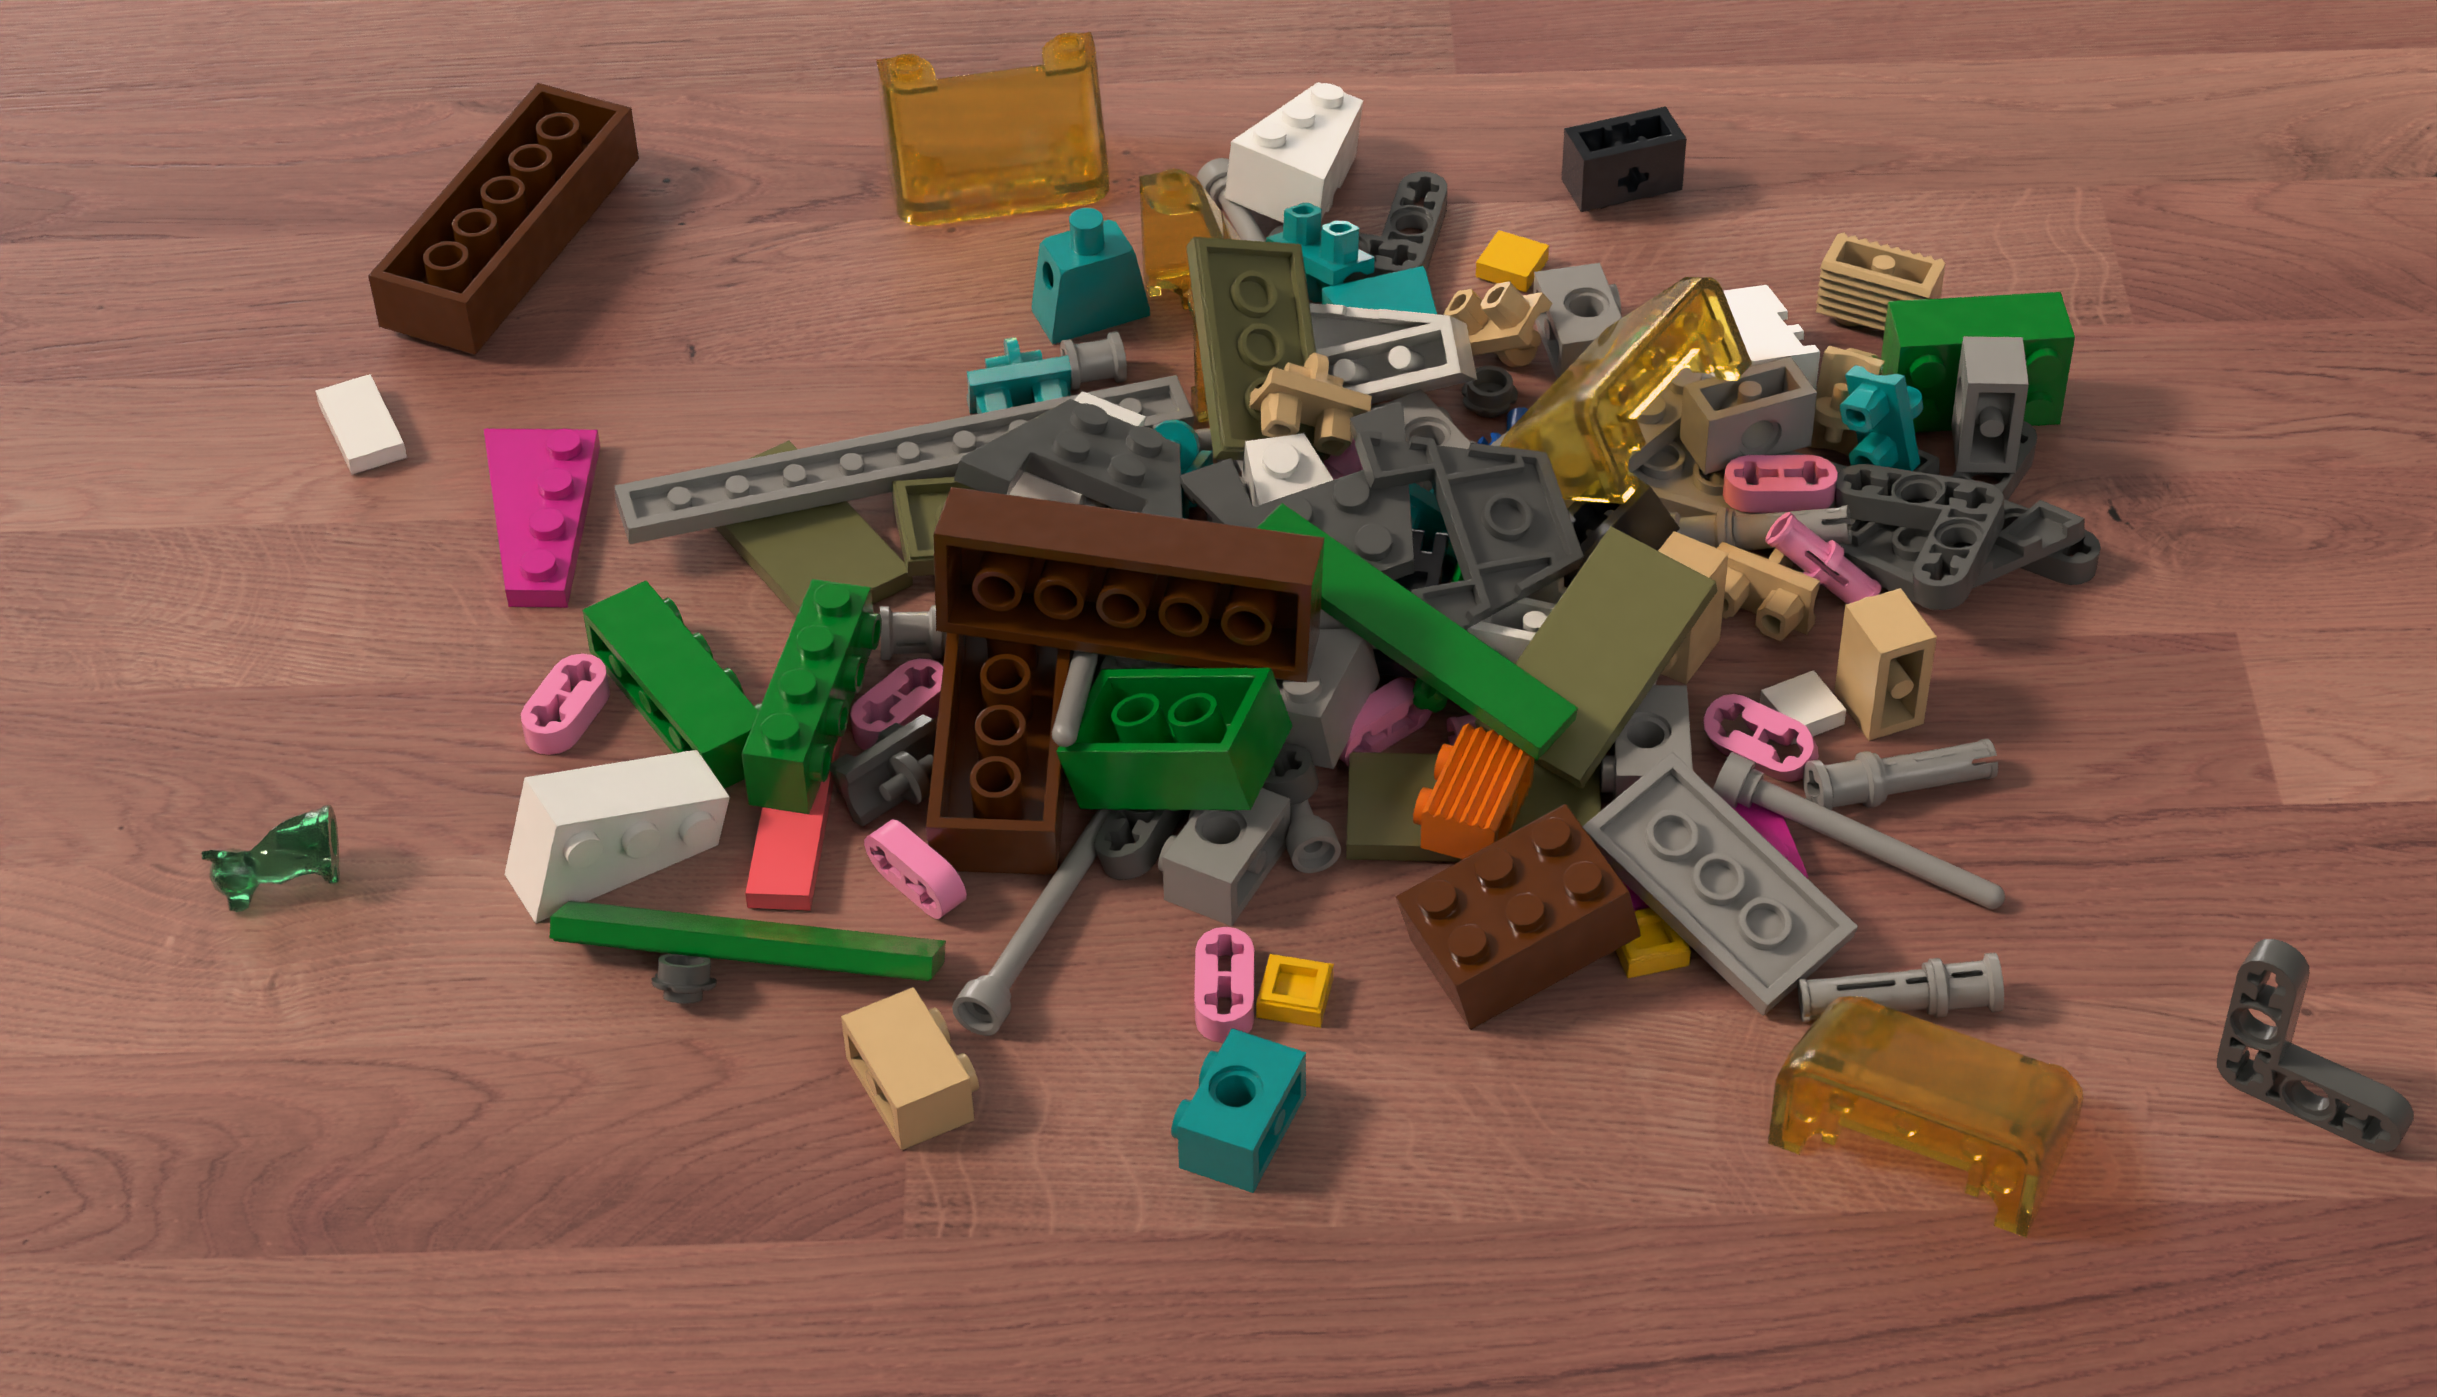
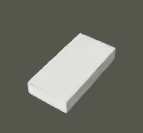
M371 374L316 390L319 407L352 475L407 458L404 442Z

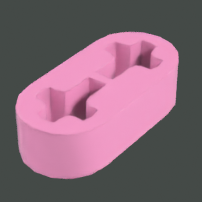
M1814 455L1739 456L1731 460L1726 466L1723 497L1731 508L1747 513L1829 508L1834 502L1838 472L1829 460Z
M589 654L570 655L558 662L547 675L521 712L525 742L531 750L545 755L560 754L569 750L577 743L610 696L606 665L601 659Z
M919 658L909 660L861 696L852 706L850 713L855 743L861 749L867 750L875 745L879 733L894 723L905 726L922 714L932 719L937 717L943 666L931 659Z
M1398 677L1369 695L1353 724L1349 740L1339 757L1347 766H1349L1350 753H1380L1423 727L1429 720L1432 711L1428 709L1420 710L1413 704L1415 681L1412 678Z
M1737 694L1723 695L1714 700L1706 710L1704 729L1718 751L1726 756L1734 752L1756 762V770L1777 780L1793 782L1803 779L1805 764L1808 761L1818 760L1819 758L1818 746L1805 725L1745 696ZM1739 713H1742L1746 726L1755 733L1752 737L1739 730H1734L1730 733L1729 737H1726V732L1720 723L1724 718L1734 721ZM1794 738L1797 739L1796 743L1802 754L1798 758L1788 756L1783 763H1780L1776 750L1767 744L1769 739L1781 745L1788 746Z
M891 819L864 839L867 855L878 872L932 918L940 919L966 900L965 886L953 866L898 820Z
M1214 928L1204 933L1196 945L1195 1022L1199 1032L1214 1042L1224 1043L1232 1028L1249 1033L1254 1023V946L1251 938L1237 928ZM1219 956H1232L1231 971L1218 970ZM1231 997V1013L1218 1014V998Z

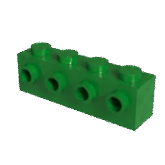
M817 579L811 580L742 751L749 805L804 814L810 813L821 782H825L829 775L832 753L837 740L845 733L849 709L855 693H859L862 688L865 667L871 651L875 650L879 644L882 618L880 614L873 613L871 587Z

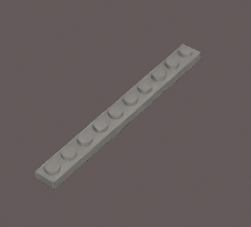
M1177 375L1087 392L1145 416L1144 427L1152 428L1153 424L1172 419L1184 421L1192 426V428L1194 425V414ZM1079 394L614 485L615 501L630 545L892 492V481L955 477L962 456L1069 399L1075 400Z

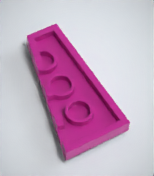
M483 428L508 607L568 608L600 451L598 430Z

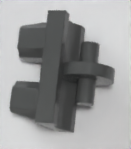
M922 714L905 726L894 723L879 733L878 739L872 747L857 756L847 753L831 763L830 773L837 793L845 798L853 822L864 827L904 800L918 805L929 798L937 729L934 719Z

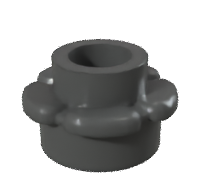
M1496 366L1476 368L1477 380L1466 382L1462 387L1463 404L1465 407L1484 418L1498 417L1509 411L1510 404L1516 403L1518 398V391L1513 385L1510 373Z
M667 954L659 957L658 973L652 978L651 983L655 988L664 991L663 998L669 1002L696 1003L703 1000V990L709 991L716 987L717 980L710 978L711 960L709 958Z

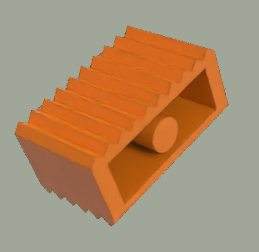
M1469 723L1464 725L1454 746L1444 743L1439 751L1434 769V779L1437 780L1434 788L1423 787L1418 795L1414 808L1413 823L1421 825V848L1465 859L1509 835L1513 824L1516 823L1517 815L1520 814L1521 806L1524 805L1525 797L1528 796L1529 788L1532 787L1534 758L1503 736L1498 735L1494 730L1486 732L1481 726L1474 729Z

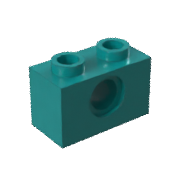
M1232 1028L1219 1052L1211 1050L1206 1056L1199 1075V1088L1193 1099L1182 1100L1176 1110L1171 1135L1173 1138L1178 1139L1179 1168L1254 1193L1306 1096V1052Z

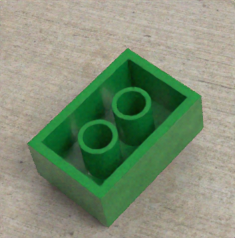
M2061 292L1888 301L1881 360L1885 361L1882 375H1904L1906 386L1914 387L1922 393L1924 409L1920 415L1913 419L1915 433L1952 431L1951 424L1963 336L2023 337L2029 383L2023 421L2031 426L2058 425L2061 423L2075 335Z
M1271 668L1102 669L1089 691L1076 741L1068 747L1059 746L1056 752L1080 809L1251 810L1293 725Z

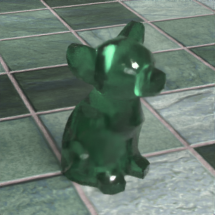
M324 805L320 809L308 811L284 820L270 830L251 851L232 848L201 852L202 860L212 862L209 877L215 890L227 897L229 911L241 912L249 908L252 896L260 884L283 885L294 878L307 874L321 875L329 883L340 880L338 827L331 805Z

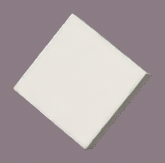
M1814 670L1761 690L1760 704L1799 721L1809 729L1812 737L1845 724L1847 709ZM1794 738L1791 745L1795 744L1797 739Z

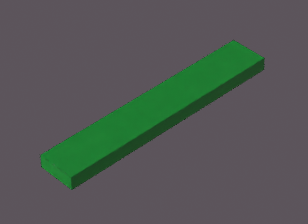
M1283 503L1257 527L1258 529L1324 537L1321 610L1537 761L1576 720L1578 707Z
M568 901L550 916L549 938L558 942L921 981L932 979L945 963V940Z

